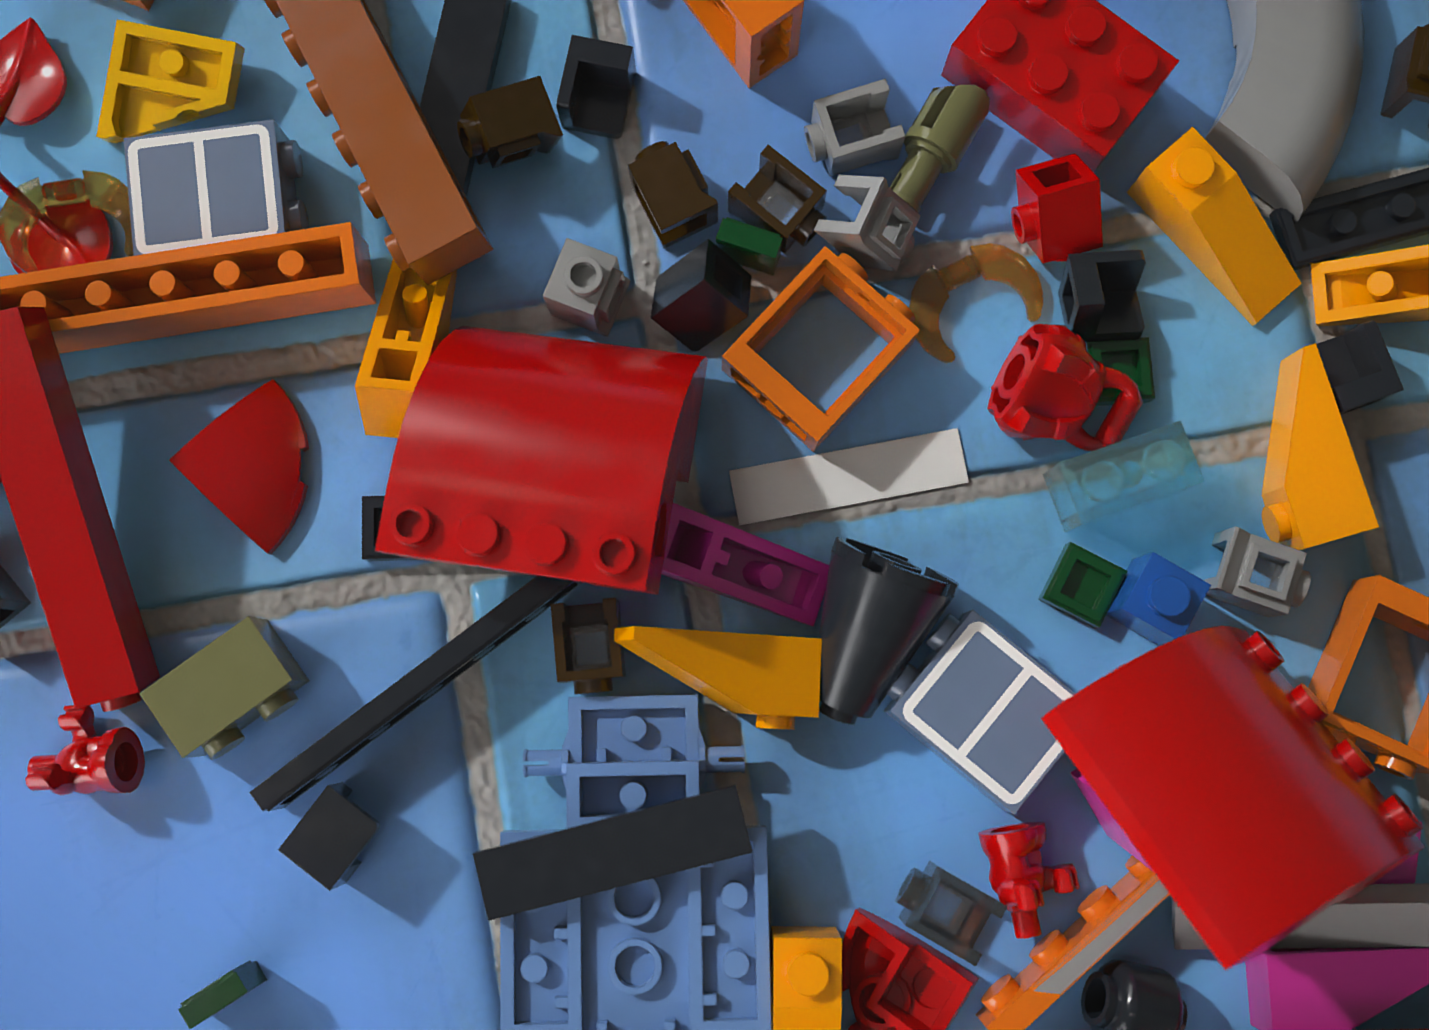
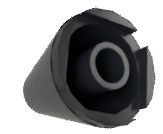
M836 537L831 549L819 638H822L819 697L821 704L819 711L836 721L851 725L855 724L857 717L871 718L954 598L959 585L956 581L929 567H926L924 575H921L922 569L908 563V558L857 540L846 538V541H844L840 537Z

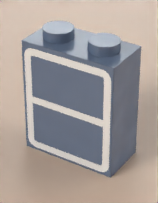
M274 119L123 138L134 256L309 228L305 205L301 199L297 200L295 178H302L303 176L301 152L296 140H289Z
M974 610L963 613L959 619H956L949 613L925 642L933 651L918 669L908 663L887 695L893 700L884 709V712L999 808L1015 814L1065 752L1041 718L1075 693Z

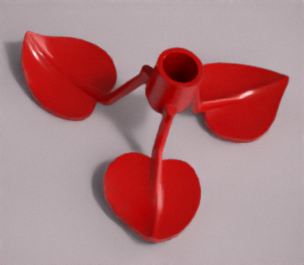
M28 18L0 40V126L5 118L18 126L35 124L46 118L59 106L65 96L67 76L61 60L51 47L40 26L34 19ZM0 172V189L32 218V220L19 226L10 240L9 259L18 274L110 260L113 252L111 226L104 212L90 198L71 191L60 192L54 195L46 203L42 211H40Z

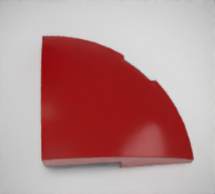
M274 379L260 386L222 413L169 459L209 501L270 555L280 546L291 531L305 501L308 485L300 481L301 450L305 452L309 449L307 434L296 406L285 390Z
M862 908L856 909L848 924L842 942V991L849 989L856 1022L848 1030H948L979 978L937 949L898 926Z

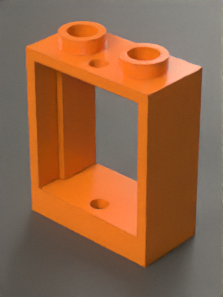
M683 0L748 88H751L798 55L804 0Z
M826 246L819 251L722 355V371L812 452L820 446L913 345L920 331L913 324L916 318L906 304L891 294L884 298L866 282L869 279L868 274L855 259L845 253L836 256ZM821 285L828 289L888 343L825 413L819 410L758 355L763 347Z
M1381 575L1356 579L1350 585L1308 688L1327 709L1329 716L1323 719L1322 723L1339 743L1348 737L1359 748L1376 755L1373 765L1400 778L1413 780L1416 773L1429 774V693L1407 745L1334 712V709L1372 618H1378L1429 642V597Z

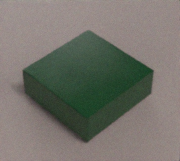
M728 217L726 219L723 218L716 236V245L739 265L774 276L781 256L783 241L781 235Z
M1149 337L1085 342L1087 352L1095 361L1101 362L1105 367L1125 373L1137 383L1143 403H1149L1155 399ZM1103 388L1097 406L1113 405L1121 390Z
M1069 542L1065 544L1038 600L1094 629L1100 628L1128 571Z
M249 960L180 1003L182 1007L178 1011L188 1028L192 1029L267 981V978L258 963Z

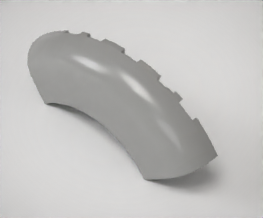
M1227 0L1232 22L1233 48H1237L1236 64L1221 110L1204 139L1237 172L1244 186L1273 208L1287 209L1295 215L1292 219L1296 223L1322 188L1343 145L1356 107L1363 71L1365 32L1362 0Z

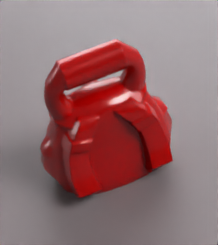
M1036 324L1028 329L1024 335L1018 337L1017 342L1004 361L994 384L991 386L992 392L987 410L994 416L999 428L1008 437L1022 438L1023 440H1032L1034 438L1065 440L1082 450L1099 453L1118 447L1143 405V400L1137 383L1125 373L1105 367L1101 362L1095 361L1087 352L1085 341L1078 334L1075 335L1065 325ZM1103 388L1121 390L1095 437L1090 436L1082 426L1094 412L1102 395Z

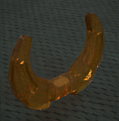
M82 170L84 179L59 180L43 183L41 186L39 177L19 185L8 196L0 212V241L7 256L23 272L37 271V266L28 251V238L32 228L41 218L48 215L46 206L53 208L87 202L88 199L92 208L100 209L112 215L121 224L126 238V256H134L128 187L117 178L104 172Z
M989 243L970 246L971 254L940 268L938 271L932 265L922 274L911 291L909 309L916 318L913 324L920 329L916 340L924 351L944 363H951L955 360L954 352L942 339L939 330V315L945 302L950 297L948 292L981 275L985 281L992 280L1004 283L1016 290L1024 302L1027 319L1030 322L1037 321L1042 312L1043 290L1038 273L1024 256L998 244Z

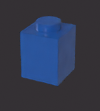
M1155 552L1132 559L1127 568L1128 572L1106 616L1157 645H1163L1184 636L1211 584Z

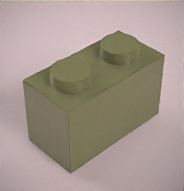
M248 616L139 694L182 758L208 755L211 760H214L239 745L245 739L241 730L254 720L262 716L264 721H269L291 708L299 700L294 692L308 683L309 679L269 621Z

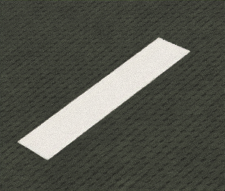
M958 428L729 471L739 526L969 483Z

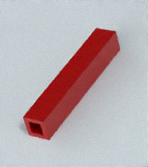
M17 306L0 311L1 480L75 709L96 703L101 704L103 712L121 709L141 701L140 691L160 678L159 671L45 308Z

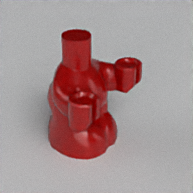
M74 705L64 706L63 710L66 713L58 717V724L64 731L72 732V743L65 746L58 755L33 756L28 763V775L25 778L26 785L30 790H50L60 796L69 795L72 792L91 794L96 791L131 793L138 788L144 775V750L136 733L127 727L110 729L102 736H97L93 725L94 711L90 705L75 709Z
M1045 822L1010 824L979 832L981 847L990 862L989 882L998 895L1002 906L1011 912L1015 937L1024 939L1041 935L1037 908L1038 906H1044L1042 893L1054 889L1055 893L1064 894L1071 893L1074 889H1079L1080 885L1076 868L1072 863L1052 867L1042 865L1040 849L1046 841Z

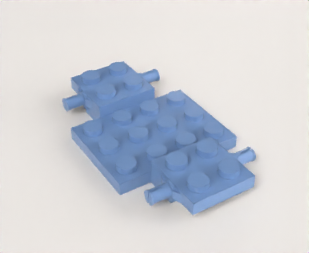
M698 695L568 697V732L562 749H524L523 762L548 761L549 764L524 765L523 775L524 777L562 776L566 787L567 828L700 794L706 773H745V761H719V758L745 757L744 745L706 747L699 729ZM766 825L746 826L753 853L501 917V1030H771ZM561 829L503 830L500 832V845Z

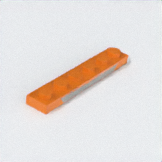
M1131 856L1125 864L1129 872L1111 889L1107 885H1103L1088 895L1077 909L1081 917L1063 933L1057 929L1043 937L1031 950L1029 956L1033 961L1015 978L1007 974L988 988L981 998V1002L985 1006L975 1014L988 1030H1025L1170 895L1154 872L1134 856Z

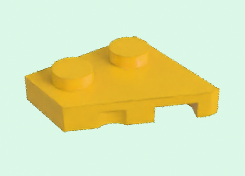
M117 19L96 137L107 142L119 143L124 141L123 138L143 136L234 109L245 48L237 42Z

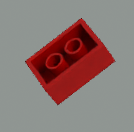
M987 0L952 43L941 76L955 86L976 85L984 89L990 99L989 111L1052 158L1056 159L1076 153L1095 173L1161 88L1179 60L1096 0Z

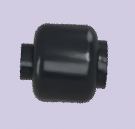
M1110 960L1088 977L1082 991V1015L1091 1030L1185 1029L1188 1017L1186 1003L1182 999V993L1175 978L1164 969L1127 960Z

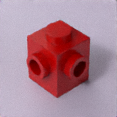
M1076 153L1016 170L1019 206H1015L1011 210L1013 229L1017 240L1021 244L1027 243L1043 264L1051 261H1067L1068 254L1083 253L1103 247L1100 179Z

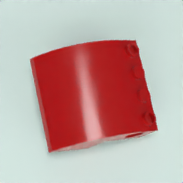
M461 326L454 329L440 342L427 361L406 410L390 468L375 551L412 559L460 566L469 565L658 595L676 481L689 483L707 370V357L470 326Z
M1216 626L1181 636L1142 654L1078 691L1050 710L1041 720L1222 967L1227 970L1263 953L1329 906L1357 895L1424 849L1425 846L1415 835L1423 829V825L1413 811L1396 794L1385 799L1367 777L1375 771L1373 764L1348 737L1339 743L1322 723V720L1329 716V713L1316 695L1303 683L1293 688L1277 667L1284 663L1285 660L1276 647L1260 631H1256L1250 636L1246 630L1232 626Z

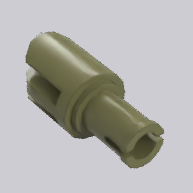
M976 85L933 88L905 135L903 144L908 156L889 188L918 214L939 174L956 171L989 112L990 99L986 91Z

